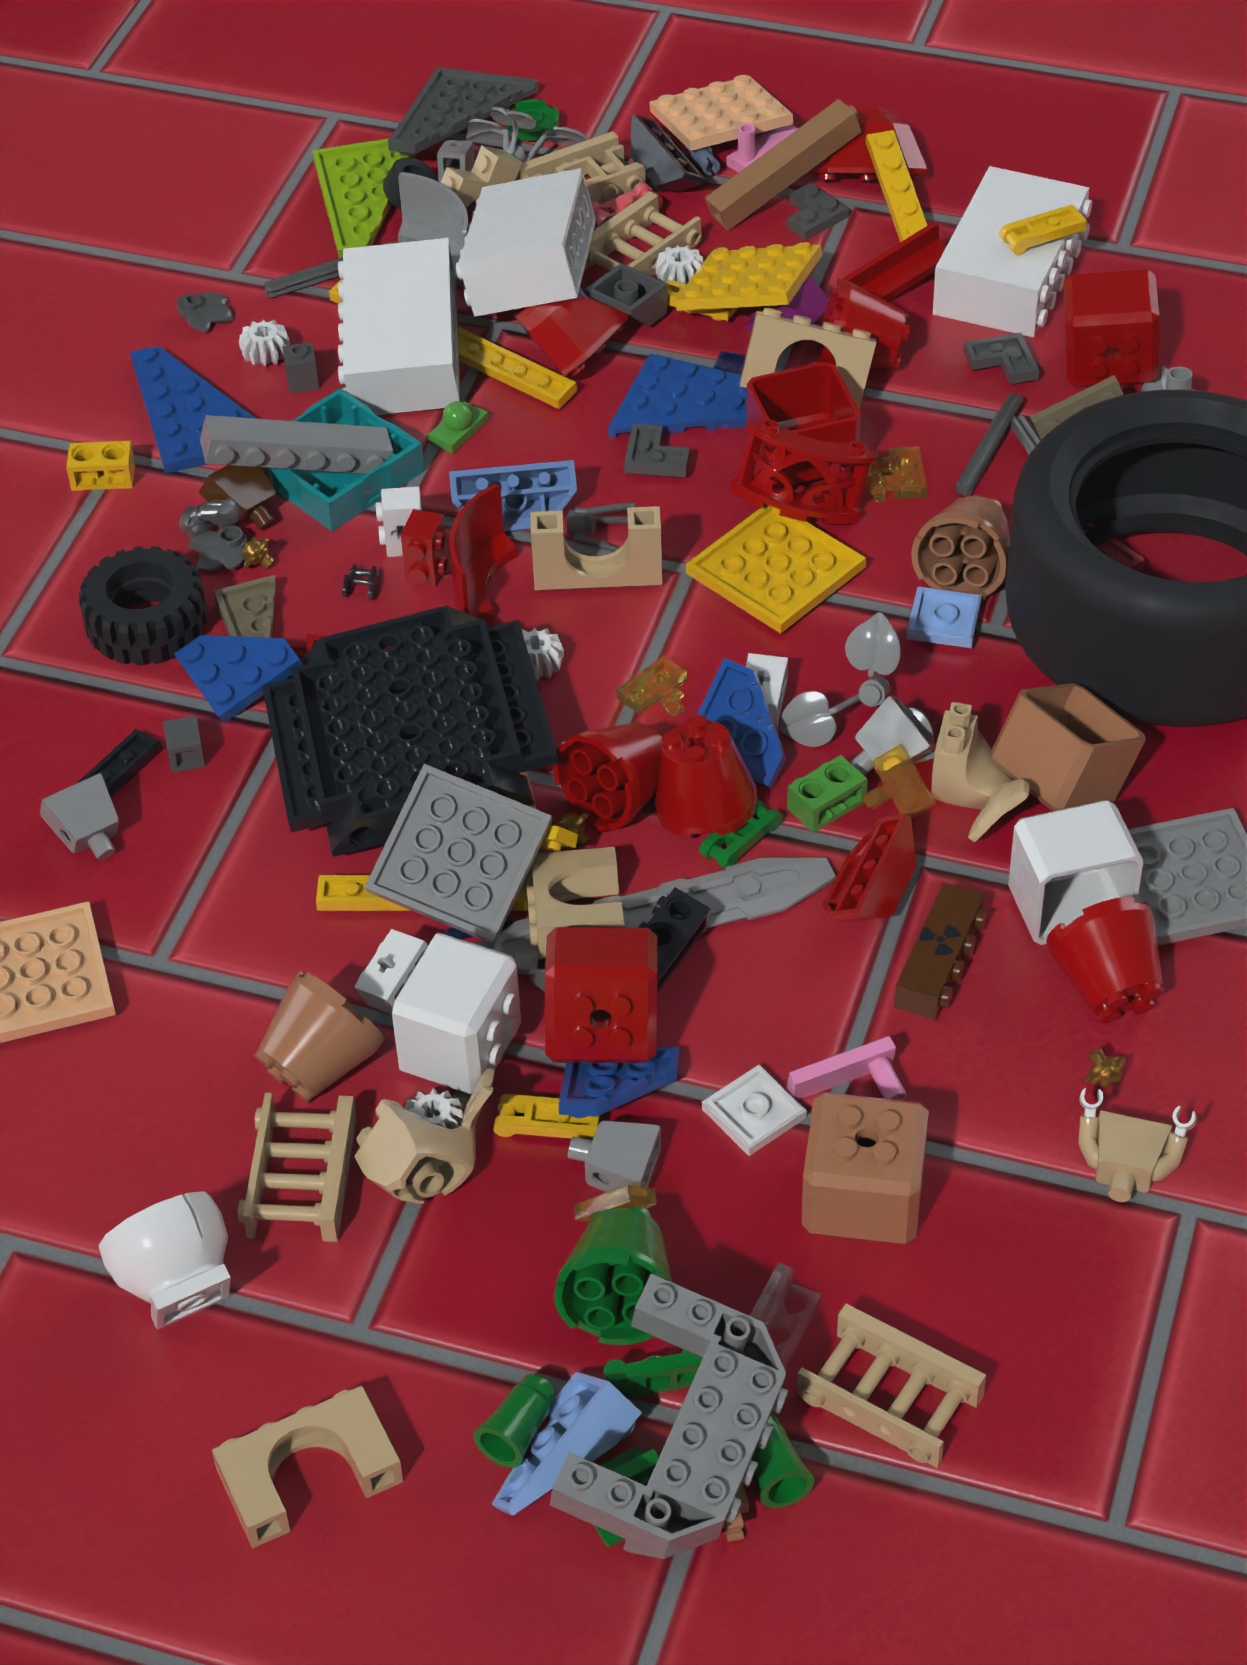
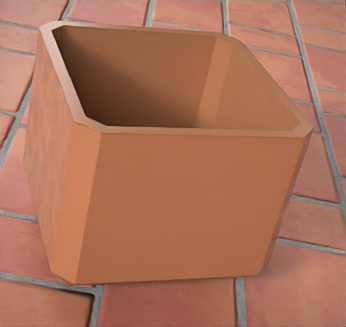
M1069 683L1020 690L991 750V757L993 763L1013 780L1023 779L1029 784V793L1050 810L1057 811L1104 800L1115 801L1146 738L1144 733L1087 689L1077 684Z
M827 1092L814 1099L803 1173L802 1225L809 1233L907 1244L916 1238L929 1111L920 1102Z

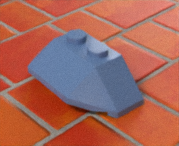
M574 460L449 471L452 504L459 510L470 499L487 487L494 484L500 486L504 532L531 530L530 512L561 511L577 493Z

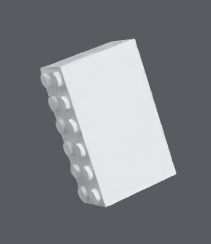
M989 166L935 267L933 315L1007 332L1022 333V335L1034 338L1039 327L1045 326L1048 309L1052 310L1054 307L1056 292L1062 291L1065 274H1070L1073 266V257L1078 258L1082 240L1086 241L1090 224H1086L1085 231L1029 247L1021 255H1015L1011 251L1009 244L999 237V231L1006 224L1071 204L1086 219V217H1089L1092 208V200L1088 199L1089 187Z
M582 168L482 187L480 196L476 200V209L472 212V222L468 225V234L464 237V247L460 250L459 262L456 263L458 278L464 281L466 288L464 289L465 302L468 307H472L474 317L577 298L596 223Z
M449 238L343 249V261L338 262L339 277L343 279V282H338L340 300H343V302L338 303L340 321H343V323L338 324L340 342H343V344L338 345L340 363H343V366H338V376L340 384L346 385L343 390L367 405L376 415L445 408L452 402H460L457 290Z

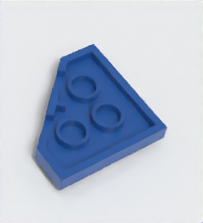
M200 635L174 653L223 723L263 696V685L283 681L292 675L291 668L303 665L284 638Z
M724 658L697 715H703L708 721L717 722L730 731L754 781L772 789L786 761V756L759 678L754 670Z
M657 1047L656 1056L648 1063H566L559 1098V1115H570L575 1118L597 1117L677 1080L679 1048Z

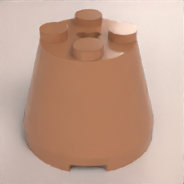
M966 496L956 499L953 504L928 520L918 532L911 552L912 565L919 580L923 579L932 589L982 595L981 600L986 599L987 595L995 591L1002 584L1007 574L1009 553L1008 521L1002 510V505L995 499H987L981 496Z
M300 971L290 982L254 1057L267 1067L266 1071L281 1084H284L285 1081L293 1087V1092L309 1103L313 1097L376 1053L385 1042V1038L368 1018L364 1017L361 1020V1015L336 990L311 973L307 972L305 975Z

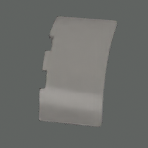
M401 172L398 180L403 221L398 233V243L449 238L456 286L465 287L464 281L459 280L456 271V263L460 259V250L463 249L465 244L464 237L467 236L469 231L467 210L463 202L451 189L433 179Z

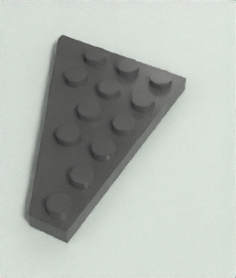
M437 67L388 140L389 151H396L402 155L416 154L467 128L470 120H483L491 116L493 107L505 109L538 91V80Z

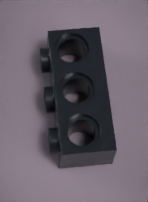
M674 887L668 897L661 896L653 908L652 914L654 915L648 923L643 921L638 926V928H649L657 935V940L666 943L663 946L657 945V994L708 926L711 908ZM682 915L686 919L678 920L673 918L672 916Z

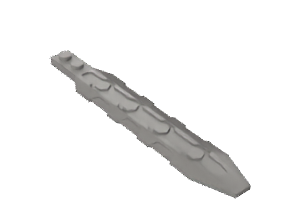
M758 858L727 866L725 870L688 880L681 878L661 883L657 888L622 897L615 895L595 900L593 904L622 902L624 928H638L643 921L648 923L653 917L652 911L661 896L668 897L674 887L711 908L708 926L703 931L706 932L707 928L744 918L751 920L786 911L834 882L836 876L827 858ZM682 915L672 916L673 918L678 920L686 919ZM529 918L515 921L500 932L495 944L484 940L473 943L512 956L517 965V974L529 975L531 957L539 953L538 945L531 946Z

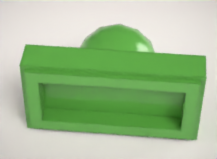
M465 401L452 402L443 411V421L428 434V442L453 454L489 420V414L487 411Z

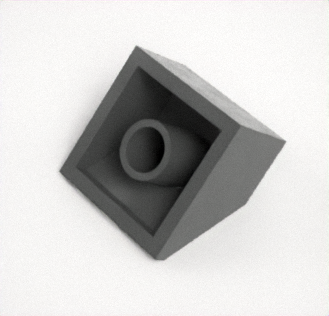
M623 263L617 265L585 289V295L593 300L622 311L628 317L647 326H651L667 313L668 284Z

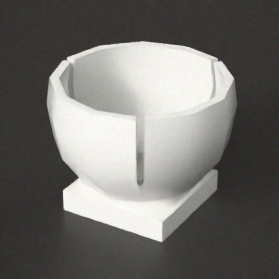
M205 1191L185 1193L183 1196L181 1194L136 1213L105 1234L98 1245L103 1264L116 1284L151 1304V1318L157 1330L229 1298L231 1277L225 1264H223L228 1234L221 1211L212 1197Z

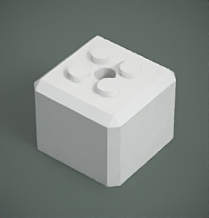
M1104 800L1020 818L1014 826L1008 886L1033 941L1044 945L1047 944L1048 934L1059 923H1065V926L1071 924L1076 918L1084 915L1082 909L1106 900L1133 896L1135 903H1137L1143 859L1117 806L1110 801Z
M442 933L435 934L394 1002L392 1019L399 1070L472 1094L487 1067L495 1069L500 1063L505 1050L512 1038L515 1037L521 1024L517 965L513 957Z

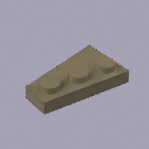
M275 575L213 591L215 602L228 636L272 638L276 596Z

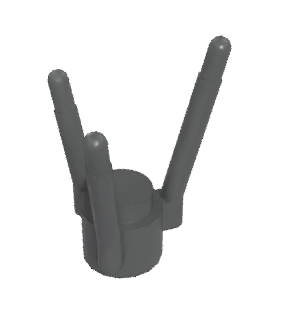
M631 502L590 508L575 507V510L570 509L567 515V534L574 535L575 542H585L615 552L619 547L589 537L588 534L595 532L596 524H628V517H596L595 514L622 511L629 507H636V504Z

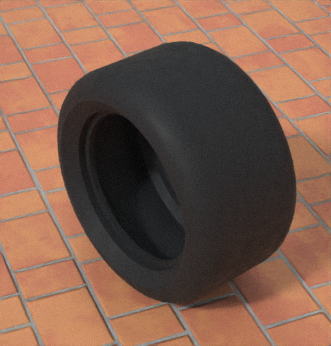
M1153 390L1107 399L1073 414L1051 430L1032 450L1022 467L1014 491L1005 591L1008 615L1019 644L1040 671L1056 685L1074 683L1082 686L1124 719L1161 726L1199 727L1218 725L1247 718V575L1212 582L1174 581L1130 569L1109 558L1096 548L1112 538L1116 539L1131 534L1179 532L1213 539L1247 556V400L1206 391ZM1089 523L1097 526L1087 533L1083 532V530H1089L1087 527Z

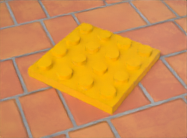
M802 242L788 247H783L781 244H773L766 248L756 249L754 246H745L739 250H728L725 247L714 249L676 297L677 311L789 305L822 257L821 244L810 245L808 242Z
M765 504L763 508L758 509L686 563V574L781 634L866 568V557L807 521L804 522L780 516V509Z

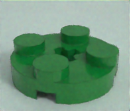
M538 99L522 100L515 103L516 108L512 109L528 114L536 120V127L534 129L518 127L516 143L537 141L546 130L552 131L553 127H559V112L555 106H553V109L547 107L546 101ZM505 125V129L513 133V127Z

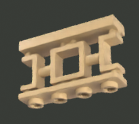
M612 131L523 162L515 181L582 168L583 174H588L591 177L585 180L591 203L599 202L601 204L635 190L636 186L642 182L646 183V169L643 164L638 162L626 166L622 163L624 161V147L619 145V138Z

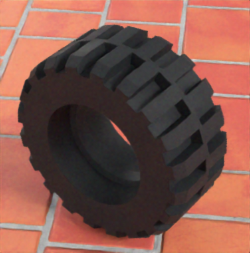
M142 546L133 547L134 550L126 552L125 549L117 551L115 556L103 558L99 562V566L94 565L88 572V577L84 578L80 586L79 603L90 643L96 650L101 651V654L111 660L115 657L117 662L128 664V662H134L135 665H145V662L157 664L162 663L165 658H175L174 653L200 636L207 623V607L199 571L192 565L191 561L182 555L179 557L177 552L170 549L162 551L160 547L151 546L150 549H143ZM142 602H160L149 608L127 609Z

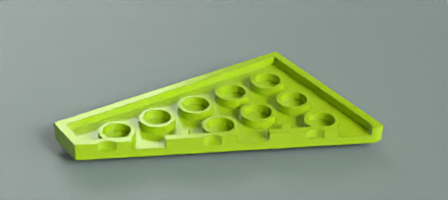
M390 138L312 150L339 258L343 257V249L372 246L392 205L383 191V182L395 161L401 158H415L416 154L402 155L396 151H389L388 140Z

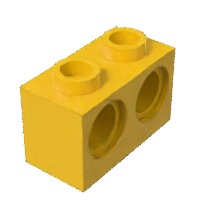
M131 440L69 443L66 469L71 491L133 488L135 460Z

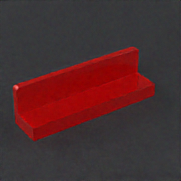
M937 221L932 222L845 276L843 280L851 281L889 301L935 272V267L947 247L939 239L940 224Z

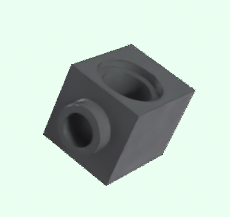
M312 343L283 346L289 393L319 389Z
M192 716L163 721L172 773L205 767L197 717Z

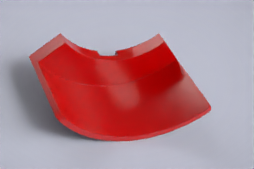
M498 484L489 486L479 492L462 507L452 524L449 536L455 608L479 619L484 618L485 622L495 618L494 608L491 606L486 595L488 579L492 578L503 565L518 557L517 546L504 533L501 488Z

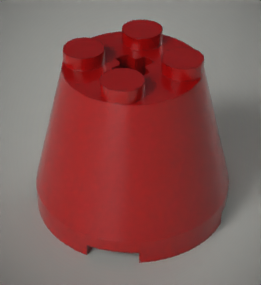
M838 278L836 284L838 288H832L822 326L824 322L840 325V331L853 333V329L870 332V338L876 340L870 369H898L902 352L899 351L901 342L906 343L910 331V325L907 324L909 312H905L904 309L851 281ZM823 344L818 345L816 363L828 362L836 366V361L831 351Z
M695 715L690 717L687 723L675 727L669 733L662 736L655 807L658 820L666 830L677 836L692 839L694 834L717 832L718 836H724L738 830L753 817L756 812L755 805L757 802L756 783L730 731L717 722L708 721L703 715Z
M635 721L630 724L583 731L562 742L556 750L559 763L553 764L555 785H561L567 800L571 804L567 808L569 812L574 811L579 816L588 813L589 816L585 819L586 827L599 832L618 829L628 824L656 793L662 736L648 725Z
M1133 896L1099 902L1082 909L1084 915L1076 918L1071 924L1065 926V923H1059L1051 930L1047 936L1046 943L1053 959L1093 1012L1099 1016L1101 1023L1113 1022L1120 1018L1123 1012L1133 1010L1136 1015H1139L1155 1007L1153 1000L1163 992L1164 985L1154 915L1147 901L1135 903Z

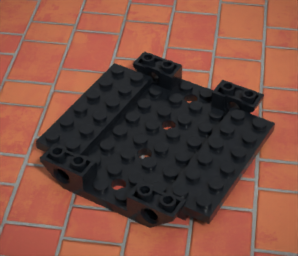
M448 605L321 637L302 659L303 665L291 668L293 678L262 686L291 833L331 822L327 827V833L333 857L386 844L423 764L527 806H532L534 801L527 776L519 773L559 763L519 620L487 628L484 618L479 619ZM388 646H395L390 650H383ZM401 689L406 690L405 692L400 694H393L394 692ZM408 735H417L412 739H404Z

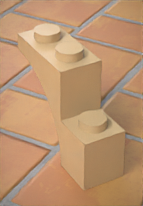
M481 145L471 172L446 167L441 184L451 189L461 199L465 208H467L480 196L482 187L515 181L522 161L505 150Z

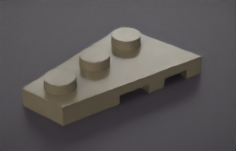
M1113 375L1030 418L1037 434L1042 440L1051 430L1073 414L1101 401L1124 394L1118 380Z

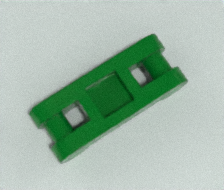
M757 799L755 805L756 812L744 826L724 836H718L717 832L711 833L701 843L699 854L707 859L714 858L717 860L718 866L723 869L727 866L735 865L738 858L769 831H775L781 825L783 814L775 809H766L764 803ZM724 843H726L727 845H729V846H728L727 848H725V849H723V848L721 847Z
M684 1349L680 1354L664 1357L651 1356L643 1361L628 1364L622 1360L613 1359L604 1366V1379L614 1385L627 1399L688 1388L693 1382L703 1357Z

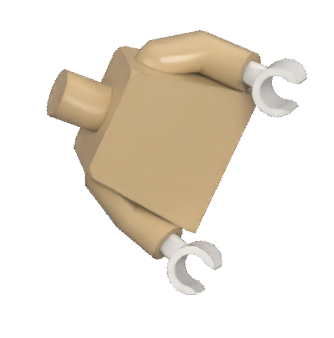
M1086 1088L1082 1090L1079 1101L1085 1110L1084 1115H1080L1079 1148L1088 1166L1096 1169V1181L1101 1184L1110 1185L1108 1195L1111 1199L1118 1202H1127L1131 1199L1132 1191L1149 1192L1153 1182L1162 1181L1179 1167L1188 1141V1137L1185 1136L1186 1131L1192 1129L1197 1123L1194 1110L1191 1120L1186 1124H1182L1178 1121L1182 1107L1178 1106L1175 1108L1172 1117L1176 1128L1174 1132H1171L1172 1125L1101 1110L1099 1116H1096V1109L1103 1101L1102 1091L1098 1089L1097 1103L1088 1104L1084 1098Z

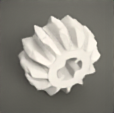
M678 245L676 248L666 247L665 252L658 254L657 265L655 266L657 279L663 282L673 280L687 284L699 267L702 266L704 262L703 256L699 255V250H691L689 245L684 248Z
M263 319L259 323L252 321L251 326L243 327V333L239 335V346L242 350V355L245 361H251L253 366L263 364L266 367L269 363L277 365L278 360L284 359L282 347L290 346V340L284 325H277L276 320L266 322Z
M535 626L530 632L522 630L537 682L542 676L551 678L553 672L560 671L561 662H563L562 658H564V649L558 634H550L548 628L537 631Z
M434 1088L427 1095L418 1091L416 1100H407L405 1110L414 1112L425 1121L447 1129L460 1127L464 1114L459 1098L452 1099L448 1090L440 1095L437 1094Z

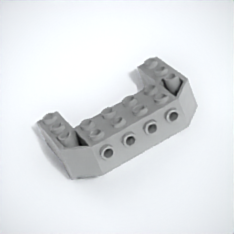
M650 1274L635 1307L631 1326L703 1357L647 1486L569 1452L553 1486L549 1505L626 1539L623 1550L634 1554L665 1559L718 1539L725 1521L734 1522L743 1501L736 1497L741 1483L749 1487L758 1465L757 1462L752 1461L757 1447L765 1449L773 1430V1426L767 1424L772 1411L780 1413L789 1391L782 1388L786 1372L764 1322Z

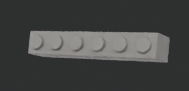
M205 415L200 437L205 464L367 474L387 461L389 455L393 453L386 427Z

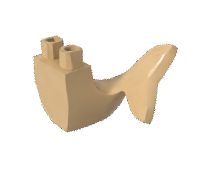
M953 702L951 703L950 711L945 710L934 752L931 797L951 805L982 810L974 821L968 836L970 840L976 842L1003 814L1018 806L1028 797L1029 784L1023 779L1013 780L993 763L991 748L978 730V716L971 714L972 706Z
M487 1067L482 1073L466 1104L461 1125L455 1129H447L427 1122L418 1114L403 1109L398 1102L387 1099L381 1100L375 1109L379 1120L374 1127L368 1126L362 1129L356 1138L360 1148L354 1157L367 1179L396 1199L413 1204H424L423 1199L441 1192L446 1196L459 1187L474 1168L476 1160V1122L485 1101L493 1092L491 1085L495 1069Z

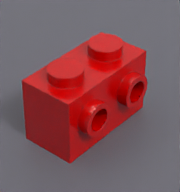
M413 509L401 532L405 579L408 582L436 587L441 574H446L449 564L443 514Z

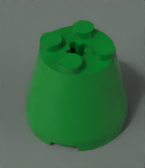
M633 1207L631 1209L614 1208L595 1212L558 1274L554 1299L559 1315L570 1328L573 1329L577 1326L590 1334L599 1336V1343L631 1345L654 1337L631 1326L635 1307L650 1274L672 1282L662 1231L651 1218V1214L647 1209L642 1207Z

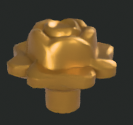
M253 537L252 540L247 542L241 552L242 557L245 559L244 568L260 563L267 569L271 565L274 558L267 554L269 538L265 537L260 541Z
M572 811L564 815L556 825L578 834L577 845L579 847L590 839L584 832L586 827L585 819L589 816L588 813L579 816Z
M1101 1048L1089 1053L1088 1057L1093 1064L1088 1071V1075L1084 1078L1086 1083H1097L1099 1086L1106 1088L1120 1081L1122 1065L1126 1062L1125 1057H1119L1118 1055L1113 1057L1105 1056Z

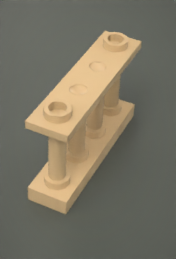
M649 191L593 231L584 271L595 264L609 271L620 263L607 257V255L616 250L634 260L627 266L649 276H654L656 274L655 266L657 265L658 254L665 252L666 247L676 248L678 245L684 248L689 245L691 249L701 242V218L696 216L685 225H681L659 213L658 195ZM655 223L672 232V234L663 239L645 228ZM635 236L654 247L647 252H643L626 242Z
M265 1093L262 1108L257 1107L255 1113V1129L258 1130L246 1200H240L238 1206L239 1223H244L247 1238H255L258 1220L314 1222L315 1226H320L322 1241L338 1242L357 1122L354 1096H339L337 1110H331L330 1114L276 1112L273 1094ZM274 1127L329 1129V1132L333 1133L332 1141H326L325 1144L272 1142ZM269 1157L324 1159V1162L328 1163L327 1172L321 1171L320 1175L266 1173ZM263 1188L319 1190V1193L323 1194L322 1202L316 1203L315 1206L261 1204Z
M845 1304L838 1314L837 1337L842 1340L818 1375L804 1368L800 1369L798 1372L797 1395L801 1396L809 1405L822 1407L904 1450L915 1461L928 1463L938 1468L942 1463L944 1441L938 1439V1436L960 1403L966 1402L977 1408L984 1397L986 1374ZM861 1348L876 1356L853 1393H850L833 1384L832 1381L853 1350ZM896 1366L911 1374V1377L889 1410L885 1411L867 1402L888 1368ZM931 1384L947 1394L925 1428L921 1430L902 1420L923 1386Z

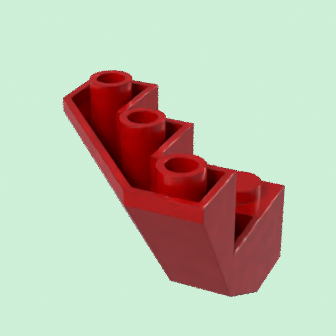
M855 108L860 116L858 122L861 133L808 171V174L819 175V180L824 181L836 180V175L846 174L859 175L860 181H875L877 174L865 143L866 135L894 130L911 180L916 181V176L928 175L927 166L909 124L890 110L880 108Z
M579 294L577 298L524 307L514 314V317L534 343L542 348L564 377L567 374L573 377L586 366L583 362L606 347L604 342L611 335L613 337L626 327L624 322L629 318L622 311Z

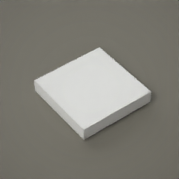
M757 1065L702 1101V1110L748 1156H751L807 1118V1110L760 1065Z

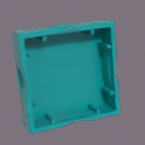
M342 388L312 405L302 415L292 421L386 427L393 448V453L389 455L387 461L367 474L261 467L271 471L276 492L332 532L376 502L382 500L381 489L400 488L425 471L422 443L393 423L378 417L367 405Z

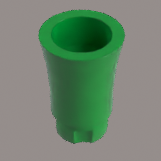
M533 1374L525 1375L520 1383L511 1389L492 1415L474 1431L473 1438L478 1449L498 1465L507 1468L519 1467L532 1439L549 1414V1408L556 1399L554 1387L543 1377H537Z
M770 1415L767 1424L773 1426V1430L765 1449L757 1447L752 1461L758 1463L754 1474L761 1502L769 1508H782L795 1504L807 1496L812 1490L815 1480L798 1456L784 1427L780 1425L775 1415Z

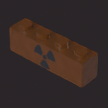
M943 882L896 984L895 1008L936 1020L941 1008L949 1006L953 994V987L951 985L953 981H960L965 966L963 958L965 955L971 956L976 942L975 931L976 929L982 930L986 922L988 910L983 909L984 894Z

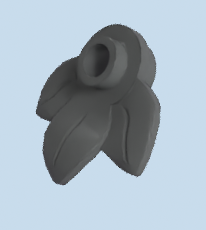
M203 292L199 295L184 294L177 300L179 315L186 319L191 327L207 333L211 322L233 321L232 312L225 305L228 302V298L222 294L215 292Z
M229 525L221 528L219 532L207 531L195 536L188 542V546L201 552L197 561V569L199 571L212 572L218 570L223 565L233 570L244 561L241 552L247 544V537L241 528Z

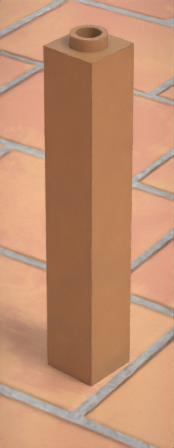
M840 99L825 108L706 196L705 200L712 217L727 231L740 223L860 134L861 129L858 122L860 116L857 110L852 105L847 106Z

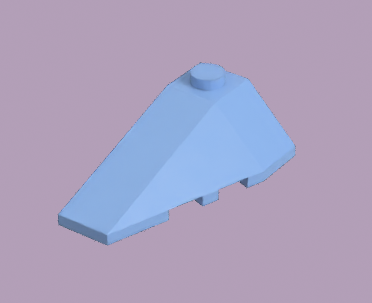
M575 1372L549 1408L550 1411L547 1416L550 1420L542 1432H536L532 1439L529 1456L527 1459H523L519 1467L512 1468L492 1505L502 1512L512 1516L553 1489L569 1452L588 1461H594L617 1445L620 1440L625 1439L631 1434L635 1427V1421L642 1412L609 1381Z

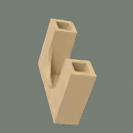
M764 308L763 312L756 311L740 377V387L747 388V383L752 377L774 373L780 354L790 344L801 340H813L823 344L831 351L836 361V367L860 409L876 346V340L870 338V332L853 329V333L840 331V325L824 322L823 326L811 324L812 319L808 317L794 315L793 319L781 317V311Z
M660 506L627 508V539L618 550L603 556L583 555L574 551L567 544L564 538L563 510L530 512L534 589L555 590L662 585Z
M615 847L537 853L532 863V868H530L526 876L531 946H539L540 959L546 958L547 935L556 927L624 928L622 902L589 905L565 903L578 898L619 894Z
M362 1386L352 1390H343L327 1401L315 1406L303 1407L292 1416L278 1422L266 1423L257 1431L240 1438L229 1439L219 1447L212 1449L216 1470L252 1549L291 1532L287 1513L274 1487L273 1478L279 1465L288 1456L299 1450L322 1447L339 1453L349 1463L366 1498L403 1483L400 1460Z

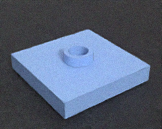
M917 587L907 629V639L971 648L982 595Z

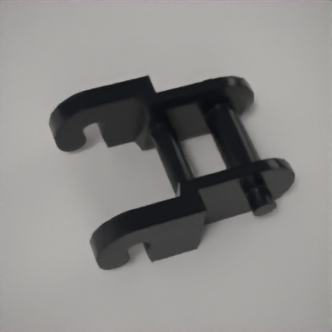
M353 564L352 569H349L350 575H345L342 597H348L349 591L353 589L355 583L368 584V598L373 600L377 591L376 576H379L376 566H372L371 570L358 569L357 564ZM357 576H368V577H369L368 580H366V579H356Z

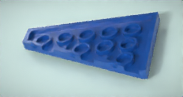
M160 346L130 352L133 368L165 474L208 465L205 464L200 442L205 415L256 419Z
M650 353L608 426V437L616 438V433L631 432L633 423L663 425V434L685 432L686 427L705 426L706 430H716L722 427H747V388L740 387V374Z

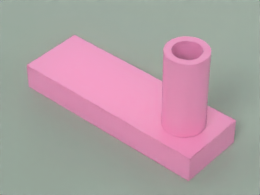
M748 123L741 124L738 127V150L727 156V166L739 173L798 128L791 124L769 130L755 139V127Z
M890 1036L789 1072L786 1091L794 1099L800 1100L871 1074L884 1099L903 1101L907 1096L892 1067L896 1047Z

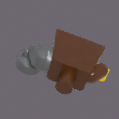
M227 465L210 474L199 490V494L209 503L186 508L179 519V526L181 531L190 538L209 531L212 523L218 525L219 528L229 525L238 526L250 518L260 530L266 529L275 520L267 509L276 495L271 471L261 467Z

